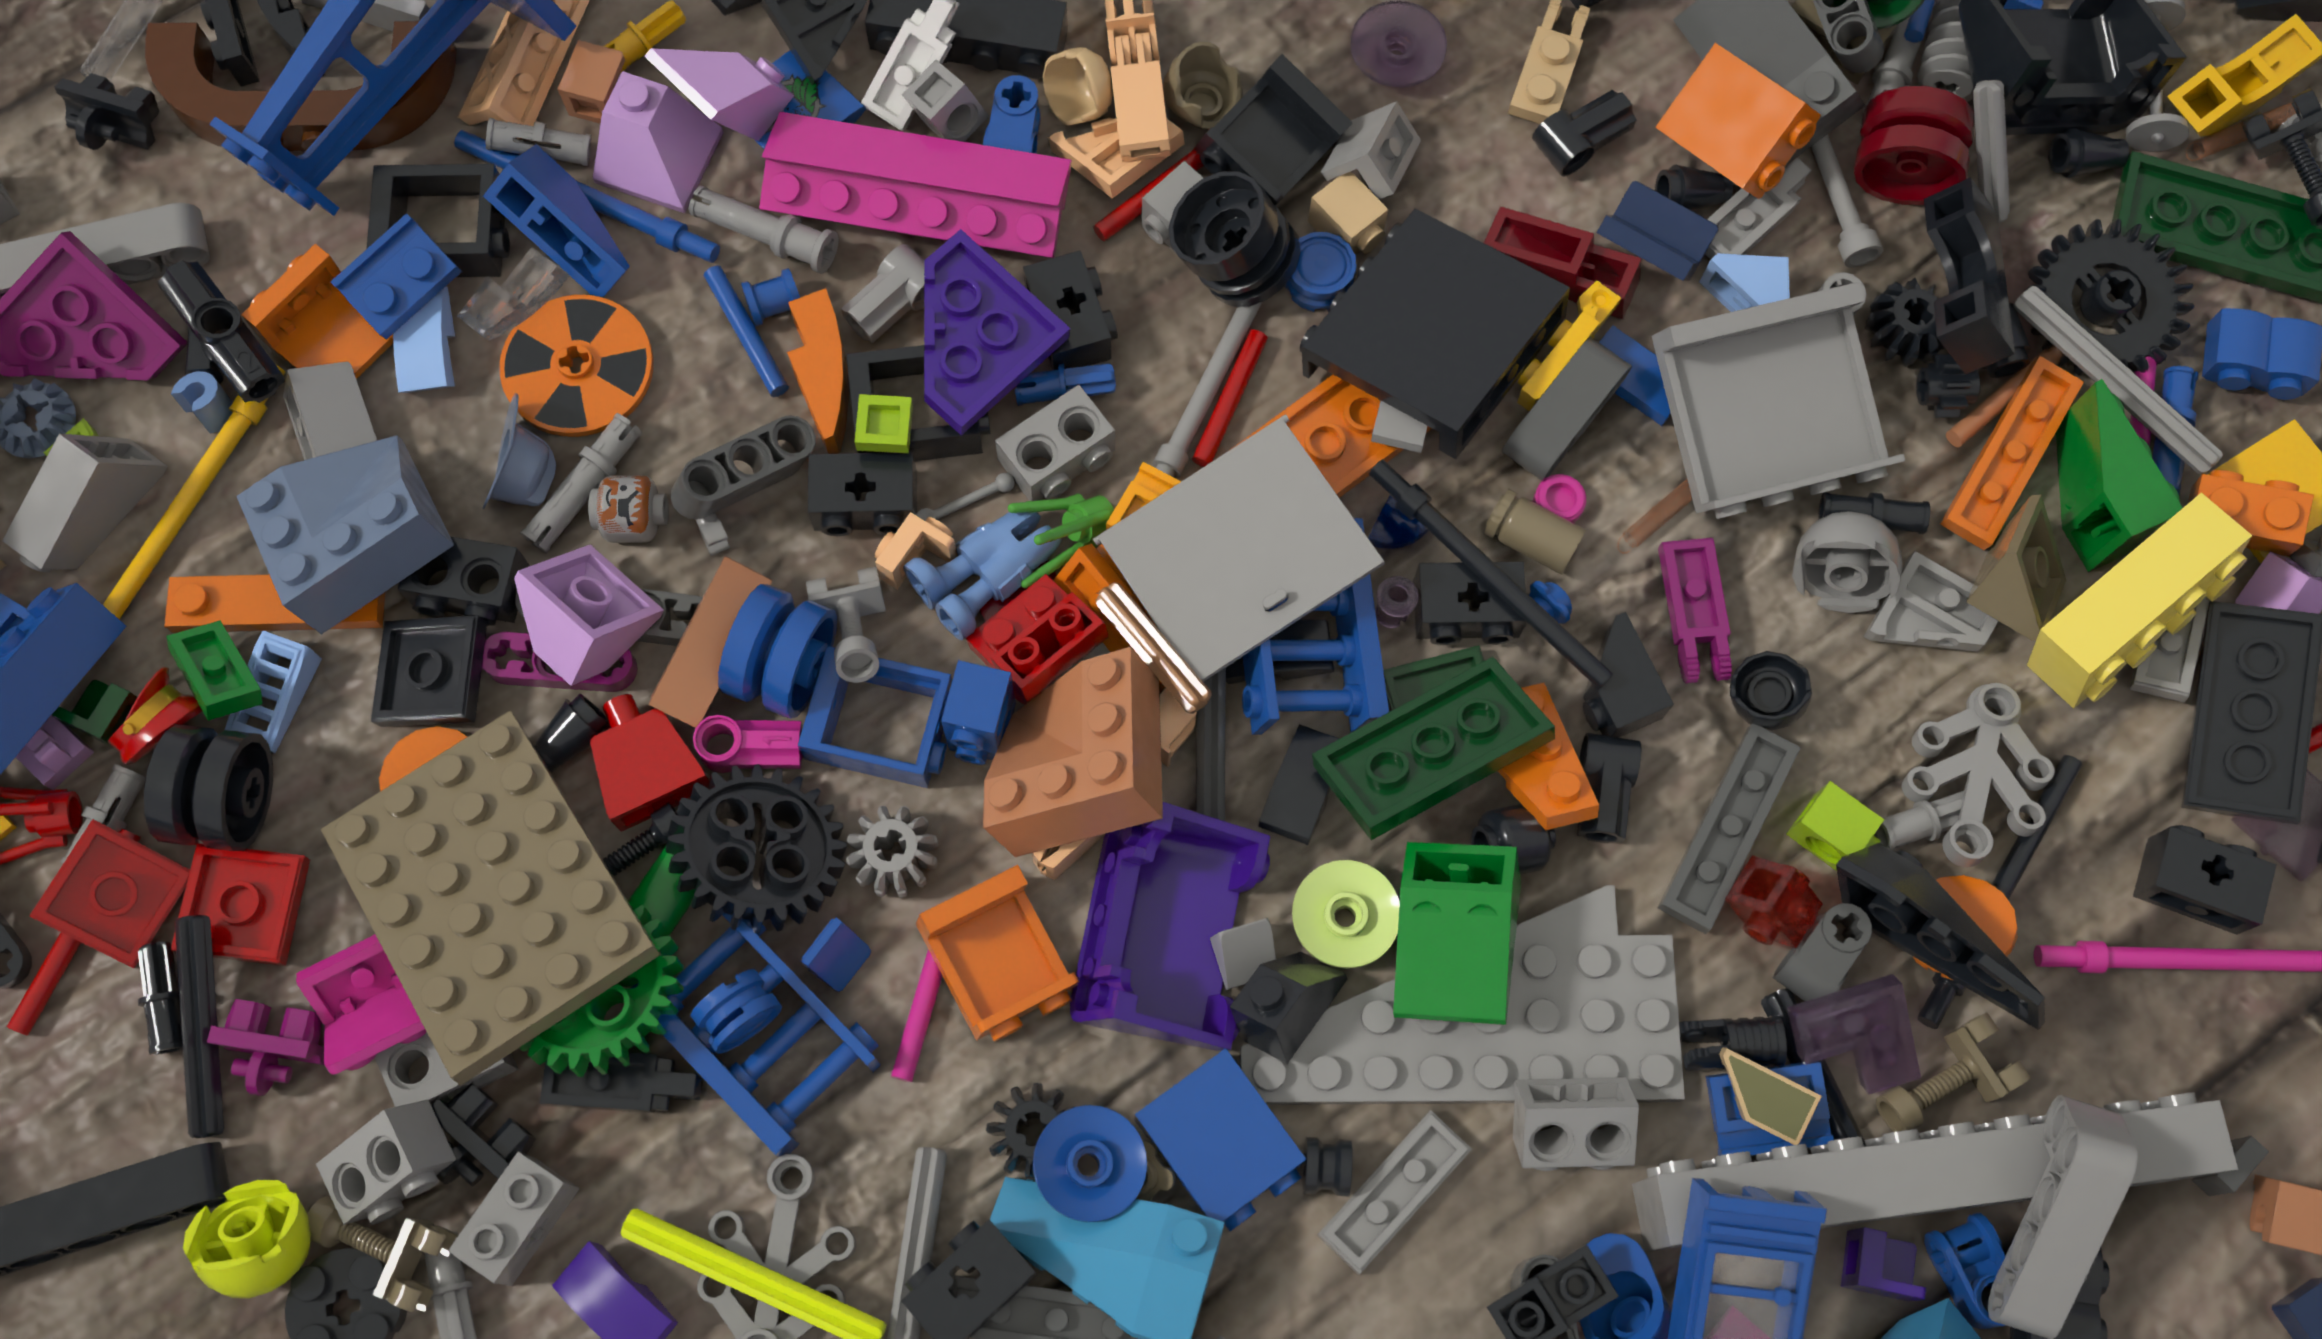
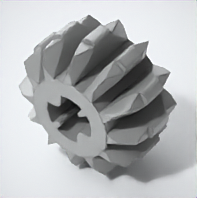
M886 806L878 807L880 821L875 824L870 818L861 816L858 822L866 834H849L847 838L848 844L858 850L846 857L848 866L855 869L861 868L856 876V880L861 887L875 881L874 891L879 897L886 895L891 883L894 884L899 897L907 896L908 889L905 881L911 878L917 886L923 887L926 885L927 880L919 868L935 869L938 864L937 858L927 853L939 845L936 835L924 834L929 826L928 820L921 816L910 822L911 813L906 806L900 807L895 819H891ZM894 842H899L904 854L896 853L892 856L891 861H886L882 848L891 849Z

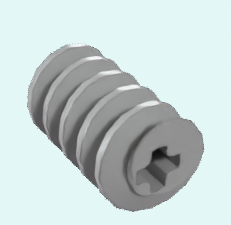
M1938 0L1933 9V18L1929 25V34L1925 41V50L1921 57L1917 82L1919 86L1948 90L1969 101L1973 99L1974 90L1958 12V5L1961 0Z

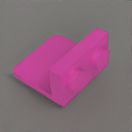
M376 934L298 972L296 975V984L324 1024V1065L330 1074H338L346 1069L352 1071L362 1068L370 1063L378 1053L398 1043H411L426 1033Z

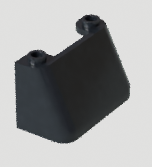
M1961 0L1958 5L1973 90L1978 82L1984 80H2000L2004 84L2006 135L2065 133L2071 128L2090 133L2114 132L2124 129L2144 114L2187 58L2144 0H2074L2069 9H2004L2003 7L2007 0Z

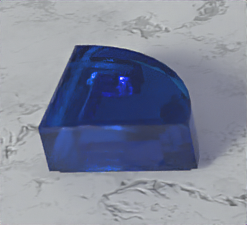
M1389 495L1368 539L1374 547L1384 549L1401 548L1418 541L1429 530L1416 518L1410 521L1395 507L1397 500Z

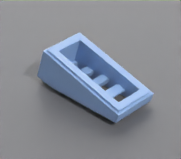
M262 631L247 666L261 688L262 697L277 702L273 711L258 705L232 713L228 718L225 730L261 734L268 742L270 751L275 754L322 658L311 648L267 631ZM280 656L292 660L289 669L276 664ZM270 676L284 681L281 690L266 684ZM250 715L270 722L267 731L247 725L246 723Z

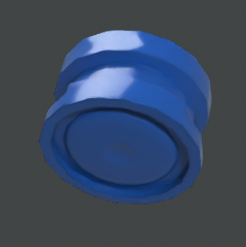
M1312 232L1299 238L1301 253L1296 270L1286 283L1285 289L1288 288L1292 296L1291 300L1301 308L1312 312L1315 309L1327 308V311H1329L1335 296L1342 290L1347 291L1354 282L1357 268L1356 255L1350 244L1340 236L1328 232Z
M749 969L735 976L737 981L727 986L723 982L706 995L692 1010L691 1018L700 1029L706 1028L711 1036L708 1042L718 1054L726 1053L745 1043L762 1031L781 1012L783 1006L773 993H765L763 990L765 982L755 969Z

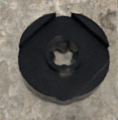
M345 1248L325 1253L317 1257L308 1266L300 1268L291 1280V1290L287 1296L285 1306V1322L290 1339H392L395 1332H400L405 1322L407 1311L392 1305L386 1299H380L373 1295L386 1263L360 1250ZM348 1291L349 1299L360 1301V1310L352 1312L350 1323L342 1325L341 1317L334 1316L333 1307L334 1304L339 1302L340 1295Z

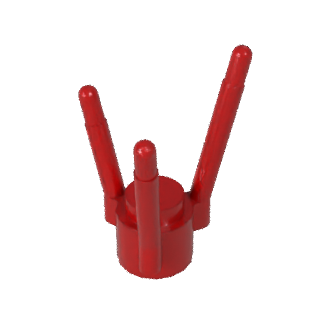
M0 787V798L27 801L26 803H0V816L23 815L27 831L29 833H38L42 837L0 852V865L47 848L66 847L68 845L67 835L77 834L83 823V817L81 816L83 809L78 794L74 791L68 792L67 789L37 790Z

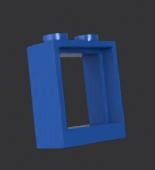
M827 646L798 743V748L804 759L928 788L931 774H940L945 761L947 743L940 742L943 734L941 720L952 684L951 674L878 658L879 669L877 673L869 680L864 681L934 698L916 764L831 745L849 682L843 680L837 674L834 659L835 647Z

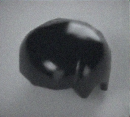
M1765 651L1747 657L1731 677L1730 697L1732 705L1737 714L1750 725H1758L1771 731L1789 727L1804 715L1810 704L1812 688L1809 672L1806 667L1798 664L1786 654Z

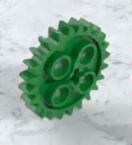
M640 905L634 912L660 955L519 1047L522 1051L529 1049L527 1055L540 1066L547 1061V1065L555 1073L561 1074L569 1063L570 1069L578 1077H583L589 1062H592L593 1066L604 1075L607 1074L609 1058L615 1056L625 1067L630 1065L628 1049L632 1046H636L645 1053L649 1052L650 1048L644 1037L649 1031L665 1035L667 1031L658 1019L661 1014L676 1015L678 1009L667 999V996L676 995L684 991L681 983L676 978L671 977L684 970V965L677 956H671L679 948L670 935L665 936L668 931L658 918L651 920L652 916L644 906ZM639 983L638 986H637L636 988H633V989H625V988H623V987L632 986V985H635V984ZM624 1003L623 1009L617 1017L604 1021L606 1012L612 1006Z

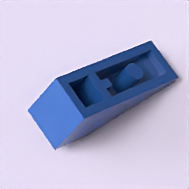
M537 144L509 162L483 195L487 201L590 295L604 298L630 268L576 180Z

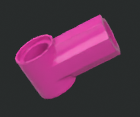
M713 715L708 716L697 725L693 735V743L705 767L717 773L731 772L732 766L736 765L739 769H753L755 764H759L761 769H801L803 755L798 748V743L803 725L802 721L732 720L728 716ZM727 734L734 738L733 746L728 752L721 755L707 752L708 742L714 736Z

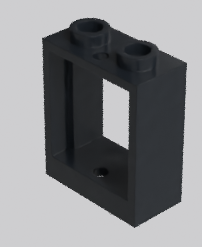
M495 164L374 165L366 249L407 213L408 197L479 196L476 242L436 244L462 270L457 277H501L502 258H508L510 254L509 233L505 227V216L483 197L500 175Z
M924 345L847 354L854 432H856L859 394L875 395L873 380L924 374ZM988 412L962 436L950 425L911 429L909 452H913L915 461L983 453L981 435L991 434ZM857 451V453H889V452Z

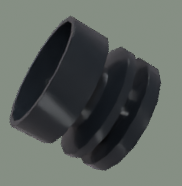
M1239 171L1218 172L1201 179L1182 196L1173 210L1169 223L1170 245L1178 257L1199 277L1216 299L1230 306L1249 307L1268 300L1284 288L1296 270L1301 253L1298 234L1254 178Z

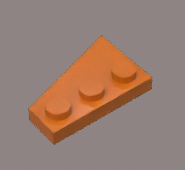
M1545 683L1522 687L1521 689L1555 726V739L1498 770L1500 775L1506 780L1505 787L1536 818L1545 830L1598 818L1599 803Z

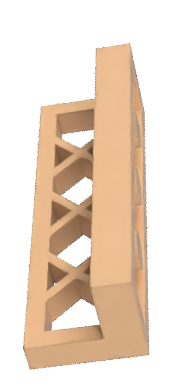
M552 0L576 25V28L566 41L507 11L458 118L469 126L488 121L489 118L533 126L590 0Z

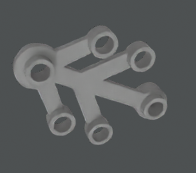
M1990 683L1977 687L1967 699L1966 710L1940 722L1928 721L1921 724L1912 737V746L1923 757L1933 758L1938 756L1947 746L1949 740L1977 729L1975 743L1973 747L1930 767L1918 766L1911 769L1902 782L1904 795L1909 800L1918 803V801L1922 800L1929 801L1939 787L1968 774L1959 819L1945 834L1942 842L1944 853L1949 861L1962 867L1978 865L1992 850V834L1982 824L1990 784L1993 785L2009 808L2007 824L2015 834L2023 837L2032 836L2043 826L2046 820L2044 809L2037 802L2029 798L2022 786L2031 791L2043 789L2054 776V766L2048 758L2039 754L2019 726L2018 721L2021 717L2020 698L2011 687L2002 683ZM1986 706L1994 708L1999 715L1990 712ZM1923 734L1933 736L1937 740L1938 745L1927 743ZM2000 738L2020 763L2016 770V778L1997 752ZM2028 767L2038 769L2042 774V778L2034 777L2029 772ZM1913 779L1924 781L1928 790L1917 788L1914 785ZM2019 812L2030 815L2034 824L2025 823L2020 818ZM1960 841L1967 844L1971 849V853L1963 851L1956 842Z
M785 1154L778 1157L770 1165L767 1173L769 1189L777 1198L765 1263L745 1235V1222L739 1214L730 1210L719 1211L711 1218L708 1225L709 1235L714 1242L723 1245L729 1251L801 1284L806 1283L833 1261H846L854 1254L856 1249L854 1234L845 1227L833 1226L824 1232L820 1243L789 1265L800 1200L812 1191L815 1183V1172L812 1165L806 1159L796 1154ZM797 1168L802 1172V1183L796 1189H787L784 1186L783 1177L788 1170ZM732 1217L736 1222V1232L731 1238L722 1239L717 1232L718 1224L722 1219ZM837 1233L845 1234L848 1239L847 1250L840 1255H833L828 1248L830 1238ZM702 1274L698 1280L697 1290L699 1296L704 1301L714 1305L735 1336V1339H799L815 1327L792 1315L778 1324L780 1310L760 1300L757 1302L753 1321L734 1296V1288L726 1285L724 1292L720 1296L711 1297L706 1289L710 1277ZM824 1284L815 1289L821 1293L833 1291L837 1295L838 1301L846 1304L845 1293L835 1285Z

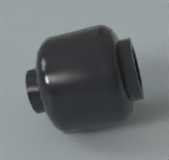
M1522 804L1486 811L1471 835V845L1517 847L1520 875L1542 870L1548 863L1551 850L1556 844L1555 830H1545Z

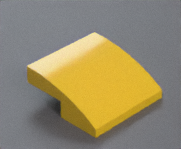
M2295 419L2215 469L2242 474L2244 482L2265 485L2266 481L2280 480L2299 485V492L2314 494L2305 535L2322 525V452ZM2250 549L2260 564L2269 554V552Z

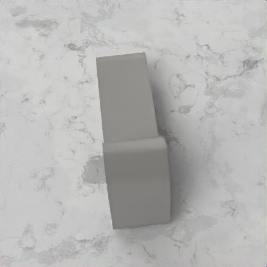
M2063 1095L2057 1096L2052 1101L2043 1127V1139L2051 1159L1994 1280L1988 1302V1313L1991 1321L2047 1339H2054L2062 1329L2132 1183L2138 1158L2136 1145L2123 1117L2119 1113Z

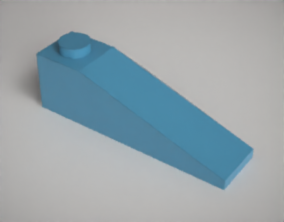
M1005 1177L990 1217V1221L1026 1261L1041 1271L1046 1270L1069 1286L1072 1289V1294L1084 1303L1088 1304L1091 1302L1116 1320V1326L1131 1337L1138 1339H1192L1219 1250L1225 1222L1172 1205L1135 1199L1127 1209L1110 1219L1099 1222L1076 1221L1055 1211L1041 1195L1036 1182Z

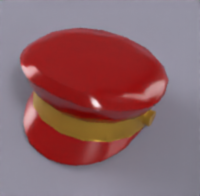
M163 667L143 688L124 723L110 737L108 742L120 752L124 765L134 764L155 749L167 730L176 724L185 725L203 711L194 695H183L170 684L169 667Z

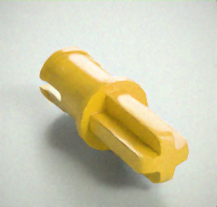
M668 1L636 25L632 21L626 23L628 28L615 39L605 44L604 47L619 50L623 53L625 62L621 70L622 72L636 60L646 55L654 45L686 22V17L674 1Z

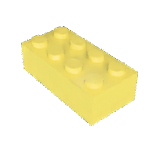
M2201 492L2042 627L2027 666L2073 709L2087 697L2096 702L2116 684L2118 680L2114 676L2126 664L2130 665L2133 669L2139 666L2157 648L2154 642L2166 630L2172 635L2179 632L2196 615L2197 612L2194 608L2205 597L2213 602L2235 582L2236 578L2233 575L2247 561V558L2242 553L2252 535Z

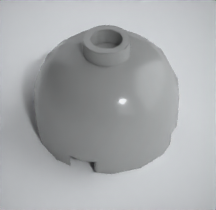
M1857 512L1832 513L1817 520L1801 537L1796 551L1792 577L1797 590L1803 596L1806 589L1810 594L1822 597L1818 600L1817 604L1822 608L1844 613L1870 611L1878 607L1879 599L1889 594L1891 599L1897 593L1901 580L1902 554L1897 538L1882 521L1870 515Z

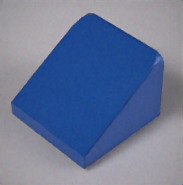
M836 917L831 919L805 952L801 962L809 972L835 991L840 992L870 956L871 950L861 938Z

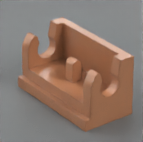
M2255 1174L2253 1182L2255 1190L2249 1224L2250 1230L2262 1233V1241L2322 1255V1190Z

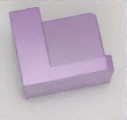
M2269 552L2236 598L2235 604L2319 614L2322 610V578L2314 577L2292 559Z

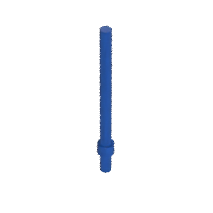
M465 130L459 131L455 137V148L490 164H495V166L504 169L509 162L519 156L516 153L493 149L492 151L486 150L485 139ZM576 181L595 211L654 237L656 244L673 252H678L681 249L710 263L715 262L717 259L720 245L688 231L686 224L670 217L658 218Z

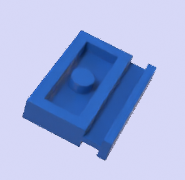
M406 213L339 273L331 283L346 297L350 304L376 332L387 340L456 278L462 270L418 223Z
M1810 1061L1767 1067V1069L1822 1096L1799 1144H1806V1147L1825 1145L1828 1141H1833L1834 1137L1831 1135L1829 1125L1830 1114L1821 1062ZM1727 1073L1705 1076L1713 1126L1719 1147L1717 1148L1718 1156L1738 1152H1750V1155L1771 1152V1149L1793 1145L1741 1118Z

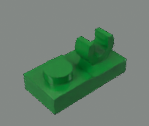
M221 620L166 636L168 649L208 721L263 704L261 688Z

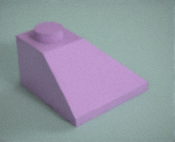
M653 48L645 55L659 71L711 120L756 141L760 140L777 119L779 112H782L795 96L781 83L785 75L764 57H760L755 62L735 52Z
M622 71L602 111L593 180L601 186L685 214L690 200L694 196L693 193L697 189L724 133L723 129L670 87Z
M592 545L584 546L518 570L514 578L533 652L571 686L607 671L661 617L664 611L663 608Z

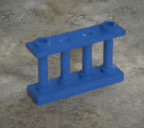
M1354 518L1364 532L1363 518ZM1370 574L1313 610L1330 611L1331 615L1335 616L1338 634L1336 640L1269 639L1243 656L1246 686L1242 694V708L1244 715L1250 718L1252 735H1262L1280 719L1279 712L1343 711L1349 717L1350 732L1389 712ZM1286 598L1285 600L1281 601L1280 603H1278L1277 605H1275L1274 607H1272V608L1269 609L1268 611H1272V610H1274L1275 608H1277L1278 606L1282 605L1283 603H1285V602L1288 600V598ZM1273 661H1336L1339 666H1342L1343 690L1276 691Z
M723 913L722 916L730 923L731 915ZM743 919L736 931L731 930L730 926L676 977L684 987V991L676 995H669L667 999L673 1003L678 1012L676 1015L661 1014L658 1021L667 1031L663 1036L776 1156L780 1157L790 1154L800 1145L790 1134L797 1126L794 1120L858 1058L873 1073L881 1066L872 1054L879 1045L857 1022L848 1029L760 938L767 930L763 924L760 932L754 933L750 919ZM747 941L768 963L759 972V975L765 982L763 986L765 993L769 994L784 980L806 1003L741 1065L736 1061L728 1068L714 1054L716 1051L708 1042L711 1036L706 1028L700 1029L697 1025L691 1029L679 1017L678 1013L685 1007L681 1002ZM639 983L635 984L631 989L636 988ZM822 1019L843 1043L782 1102L777 1105L773 1101L765 1108L752 1094L759 1086L756 1080Z

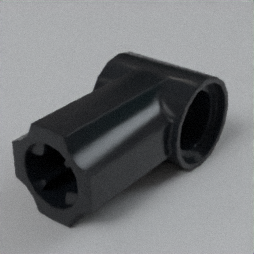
M1610 90L1571 114L1567 110H1560L1552 114L1535 129L1532 139L1561 176H1568L1583 167L1593 157L1596 150L1634 128L1636 118L1633 114L1632 103L1623 92L1617 93L1614 90Z
M1593 733L1585 734L1581 745L1579 761L1599 803L1598 818L1578 822L1577 836L1599 843H1622L1626 839L1631 788L1636 784L1641 763L1642 748L1640 741Z

